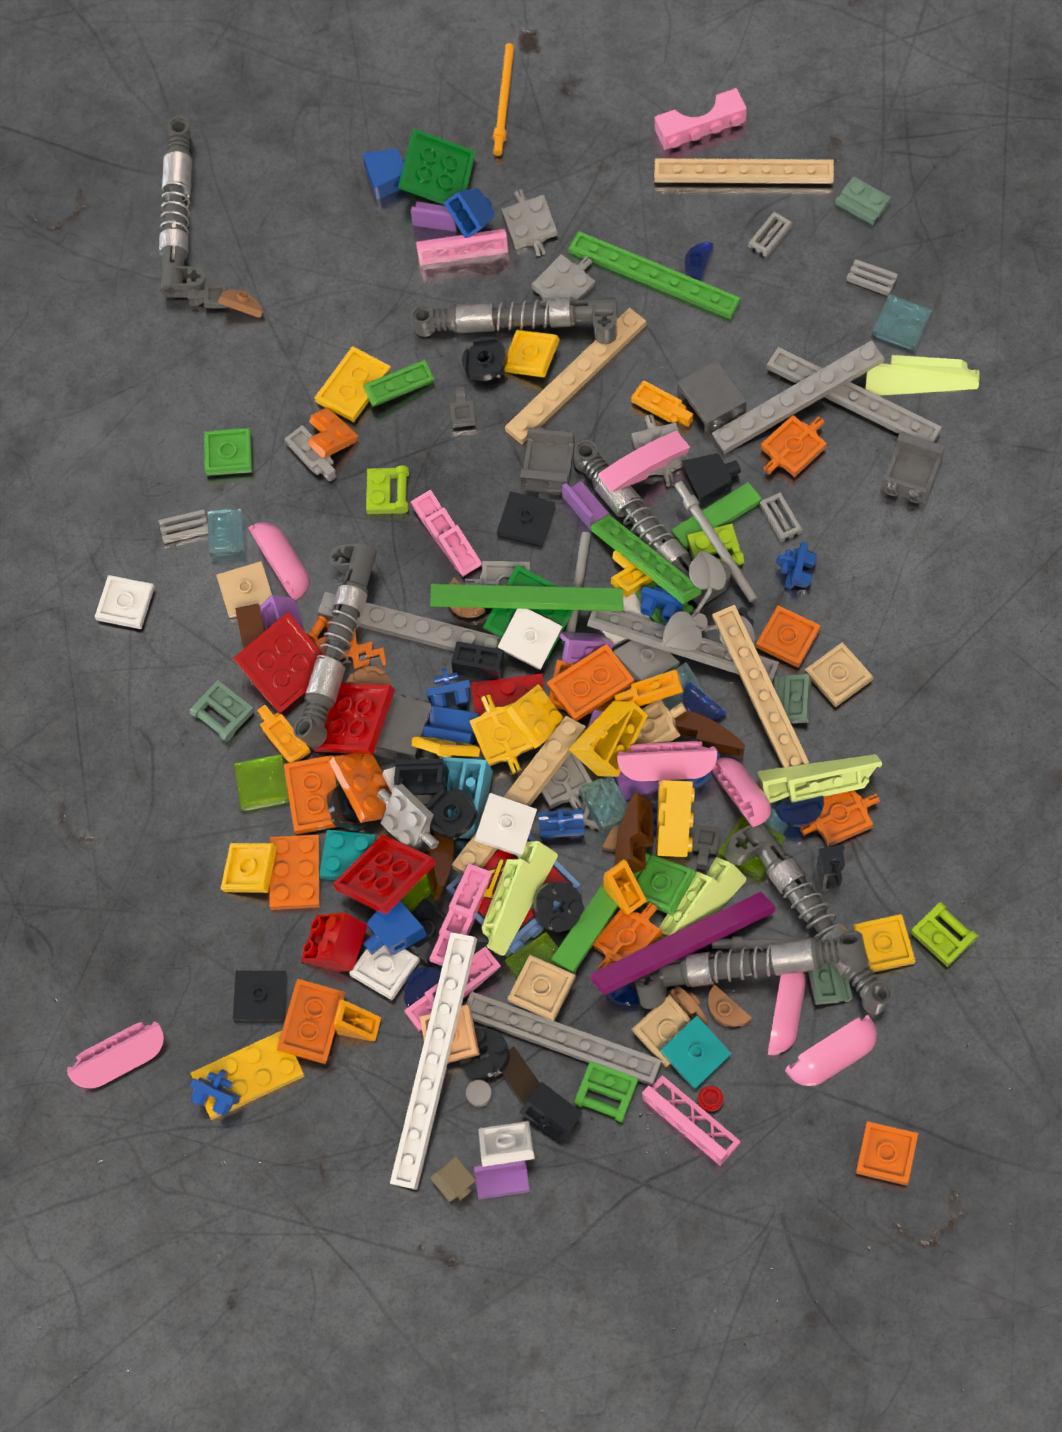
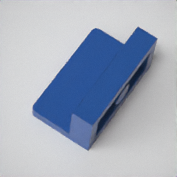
M432 706L429 725L424 726L423 736L471 744L475 742L476 737L470 725V720L479 717V714L447 707Z

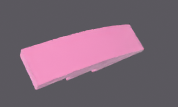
M674 431L621 458L601 471L598 477L611 492H615L647 479L649 473L666 467L671 459L687 454L690 446L677 431Z
M431 490L410 502L431 536L462 577L482 566V562L459 526L454 524L446 509L441 507Z
M468 864L449 905V912L440 929V936L430 956V962L443 966L451 933L469 935L492 872Z
M486 946L473 955L463 999L501 967ZM438 984L425 992V996L404 1010V1013L419 1033L422 1031L420 1017L431 1014Z

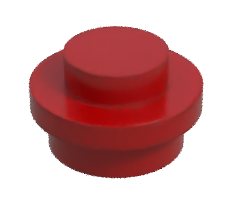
M706 1086L698 1094V1103L705 1111L714 1112L723 1105V1093L715 1086Z

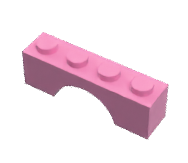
M737 88L716 95L713 109L703 116L687 117L676 110L655 116V132L664 150L676 148L683 143L692 140L696 141L703 136L718 133L723 129L739 126L746 122L747 108Z

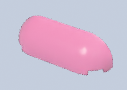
M259 522L249 526L250 533L290 598L295 600L300 598L308 588L309 575L282 530L268 522Z
M698 741L635 744L630 746L629 751H619L617 758L622 773L632 780L696 779L705 776L713 769L717 760V750L714 746L711 748L703 747L702 742Z
M718 758L711 770L713 775L752 827L764 823L771 814V805L767 796L740 762L732 758Z
M804 972L781 974L768 1055H779L795 1043L806 984Z
M869 1015L863 1020L860 1018L853 1020L798 1056L799 1061L786 1067V1073L793 1081L804 1086H815L828 1080L873 1049L877 1039L876 1026Z
M142 1022L134 1024L81 1052L76 1056L78 1061L72 1067L67 1068V1074L80 1087L96 1088L154 1058L163 1045L162 1029L157 1022L145 1026Z

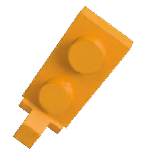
M642 381L631 396V402L668 422H678L686 427H689L693 422V413L686 410L682 400L646 381Z
M675 669L633 683L627 691L616 694L615 700L634 702L638 706H642L681 693L683 688L679 673Z
M266 705L257 710L259 712L258 715L263 720V723L260 724L263 732L288 763L298 762L311 753L309 747L294 735L293 727L282 714L277 712L273 715Z

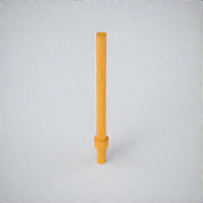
M511 43L506 44L497 125L493 131V140L495 141L493 154L496 156L502 155L503 142L506 140L507 134L505 123L514 45Z

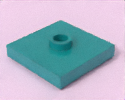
M695 1016L659 1050L693 1089L702 1083L731 1055L729 1050L698 1016Z

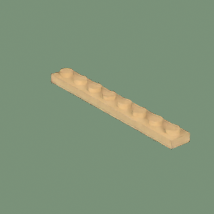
M655 159V182L833 184L834 160Z
M631 308L626 310L617 319L616 340L610 344H601L595 340L505 426V431L519 443L523 444L528 439V429L541 427L646 326V320Z
M733 605L712 614V618L782 767L810 764L736 606Z
M566 716L503 798L530 807L571 752L568 749L587 730L586 726ZM474 835L452 863V867L463 875L468 864L483 868L497 848L474 841Z

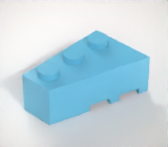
M440 757V759L445 761L449 769L447 791L461 789L468 793L475 803L478 817L472 828L459 837L472 839L477 832L489 796L493 771L487 760ZM449 809L448 817H455L458 809L453 811Z

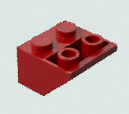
M346 912L316 915L311 923L308 940L303 947L301 961L336 972L353 971L368 925Z

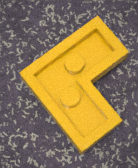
M617 551L613 552L612 558L624 570L611 577V584L615 588H623V595L626 598L653 582L651 578Z

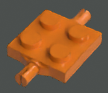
M792 415L761 444L760 449L772 459L763 466V470L767 474H771L773 470L780 466L792 476H797L827 448V443L816 432L824 425L823 419L818 416L808 425Z
M855 790L814 798L806 802V807L812 816V821L799 826L800 831L805 836L817 830L828 847L873 828V823L867 813V807L879 803V798L874 793L862 799Z
M649 902L642 913L631 912L629 915H626L621 909L593 944L597 951L605 955V959L597 967L598 970L659 940L663 935L662 930L649 921L650 917L657 911V907Z

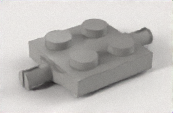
M519 189L521 197L518 190L514 193L518 203L502 209L515 249L534 246L537 256H541L540 248L542 255H544L546 251L542 243L548 238L558 235L544 195L526 200L524 191Z
M561 254L532 283L531 288L543 299L541 302H547L549 298L559 299L566 297L581 300L595 286V280L584 271L592 264V261L585 256L578 264H575Z
M647 415L644 417L648 429L631 433V440L634 449L637 450L674 431L679 433L676 423L656 426L654 416L650 415L649 418ZM687 454L671 459L666 467L653 471L648 476L663 475L667 487H670V483L671 486L675 485L676 482L672 472L682 468V461L688 460Z
M482 561L480 579L466 578L465 585L506 586L516 565L530 571V562Z
M546 741L538 747L541 749ZM570 753L541 791V794L550 809L562 803L570 802L574 810H584L578 797L592 789L594 784L581 761L574 754Z
M403 784L395 786L392 795L385 789H381L378 792L377 797L386 804L381 824L399 842L418 851L423 842L430 849H435L438 846L439 841L430 834V823L434 815Z

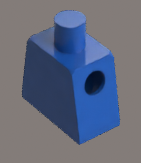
M398 149L362 154L364 166L376 200L400 190L398 185L404 160H402Z
M478 188L459 191L443 202L465 238L471 237L484 228L495 216L491 208V200L484 197Z
M399 901L386 915L377 911L371 917L367 925L373 936L366 940L363 945L371 955L383 946L390 955H395L425 938L427 934L423 926L404 904Z

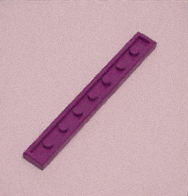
M758 892L591 973V981L606 995L774 913L775 905L762 892Z

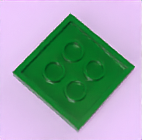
M414 128L410 135L398 188L444 205L443 202L459 191L467 190L475 151Z
M516 565L506 586L559 587L519 565ZM493 608L483 629L503 638L517 609ZM529 609L561 625L562 629L560 632H563L574 610ZM559 635L545 660L546 662L560 638Z

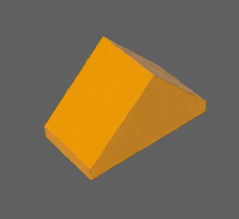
M622 860L604 873L603 890L626 915H629L647 901L626 860Z
M340 1000L334 1026L338 1035L375 1041L381 1017L345 1000Z

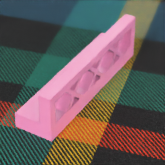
M505 229L479 232L468 238H465L464 235L416 242L420 266L508 253Z
M663 1075L652 1087L648 1085L642 1092V1100L720 1166L740 1145L741 1141ZM664 1085L671 1091L672 1100L664 1099L656 1091ZM675 1104H687L691 1108V1116L686 1117L675 1108ZM694 1111L700 1116H694ZM706 1120L710 1124L711 1133L703 1132L695 1125V1121ZM714 1137H726L732 1144L725 1150L715 1142Z

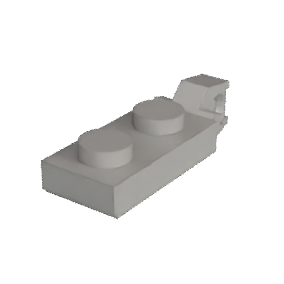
M300 426L284 438L285 443L316 475L322 473L329 482L337 477L335 469L331 466L334 464L331 456L323 459L308 445L312 435L304 426Z

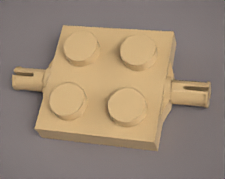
M660 699L644 707L642 710L648 717L634 745L668 743L679 737L680 734L675 725V718L687 712L684 704L681 702L669 710L664 701Z

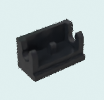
M457 641L451 661L452 672H457V675L488 681L501 679V666L504 665V650Z
M443 759L395 760L394 785L403 784L413 795H436L440 791L447 790L449 769Z
M844 845L819 849L816 867L821 891L829 890V881L827 880L829 876L837 878L838 886L842 884L841 871L845 867Z
M543 1082L539 1084L519 1111V1113L559 1143L569 1134L583 1114V1112Z

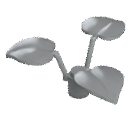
M698 552L689 567L691 582L699 589H707V592L697 608L693 610V615L680 611L670 617L663 634L662 647L693 651L701 644L702 631L707 632L718 629L716 625L708 626L706 616L699 612L711 595L712 589L721 590L726 583V573L722 564L717 558L707 552ZM740 615L756 649L753 627L745 617ZM720 635V641H721L722 644L726 647V645H725V643H724V641H723V639H722V637H721V635Z

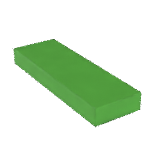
M422 360L366 383L363 389L372 406L375 407L433 383L435 379L426 361Z

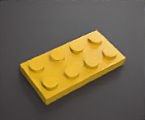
M282 1031L191 1072L193 1079L198 1080L202 1077L214 1083L207 1079L210 1072L218 1075L222 1069L227 1071V1080L233 1082V1086L231 1089L224 1086L223 1088L241 1096L239 1103L234 1104L230 1111L305 1077L295 1055L277 1051ZM209 1096L205 1108L210 1119L213 1120L221 1115L212 1111L216 1098Z

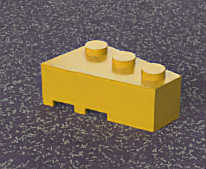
M613 701L568 750L597 776L618 777L621 772L618 765V752L630 750V746L634 745L648 715L634 702Z
M659 781L655 856L687 857L688 852H692V837H689V827H693V812H691V802H694L695 790L692 788L693 782Z

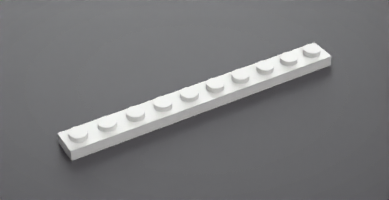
M456 933L450 934L390 1184L415 1190L418 1188L477 943V938Z

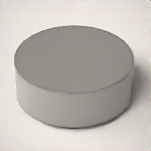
M482 1080L471 1082L466 1088L468 1102L474 1107L486 1106L492 1097L491 1088L488 1083Z

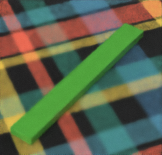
M578 231L569 247V253L581 258L587 256L593 263L728 319L733 317L741 302V298L580 231Z
M431 584L430 595L431 607L623 611L624 606L623 588Z

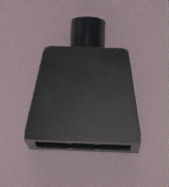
M718 453L682 461V474L692 494L699 501L698 506L700 508L732 490L731 477L741 473L737 460L724 464Z

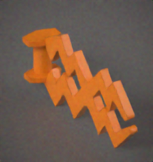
M319 615L307 635L325 655L326 650L322 649L320 645L326 644V637L320 639L317 637L324 627H327L329 630L330 626H328L327 622L331 620H327ZM354 630L355 638L350 641L352 649L346 652L347 656L353 660L354 671L364 666H369L370 659L368 658L378 655L382 666L385 667L384 647L372 650V641L361 645L357 644L356 630ZM366 653L367 659L359 661V654Z

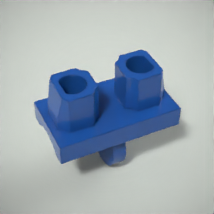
M801 542L800 547L795 548L793 552L786 550L785 555L777 556L776 564L781 567L780 572L787 574L785 588L791 590L795 585L803 588L810 585L812 574L802 569L803 566L812 568L816 562L817 554L807 550L808 543Z
M656 586L655 589L643 587L641 592V614L653 616L655 608L663 610L661 619L668 622L673 614L680 611L684 612V604L662 587Z
M446 668L441 669L442 676L433 677L435 684L444 683L445 685L426 689L427 696L431 699L433 706L447 707L445 694L453 692L457 705L469 702V680L450 684L449 681L458 680L457 672L447 674Z
M558 809V811L538 813L540 838L584 835L583 810L563 811V809Z
M223 1069L220 1070L218 1075L212 1072L208 1074L207 1079L214 1083L200 1077L198 1080L193 1079L190 1085L194 1088L191 1101L205 1106L209 1096L216 1098L212 1111L221 1116L227 1115L232 1106L239 1103L241 1096L223 1088L224 1086L231 1089L233 1086V1082L227 1080L228 1072Z

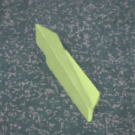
M892 355L891 364L881 363L866 373V390L878 396L978 389L980 371L969 370L967 363L961 359Z
M874 754L762 770L757 772L760 788L770 803L789 797L790 801L795 803L862 789L868 784L869 777L877 767H881L882 761Z
M539 841L526 842L521 857L518 856V860H507L481 927L483 934L489 939L487 948L499 955L504 956L534 902L535 893L543 885L558 857L556 852Z
M716 857L706 875L699 872L696 873L674 915L667 914L658 927L663 932L659 940L719 912L746 882V877L734 864Z

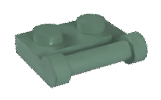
M219 680L210 687L190 710V714L193 717L200 718L220 734V738L225 742H228L233 737L236 730L254 712L251 705ZM209 705L230 723L225 727L207 713L205 708Z

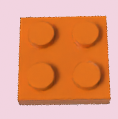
M778 605L756 642V648L799 668L818 635L821 625Z
M867 1121L856 1174L908 1185L918 1133Z

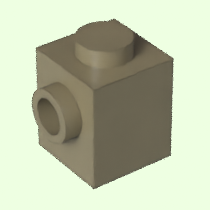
M457 1157L451 1159L430 1177L449 1202L456 1197L462 1200L472 1191L469 1186L476 1181Z

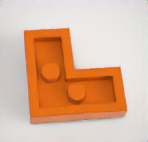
M328 407L311 415L309 422L320 433L310 437L308 445L323 459L357 442L359 435Z

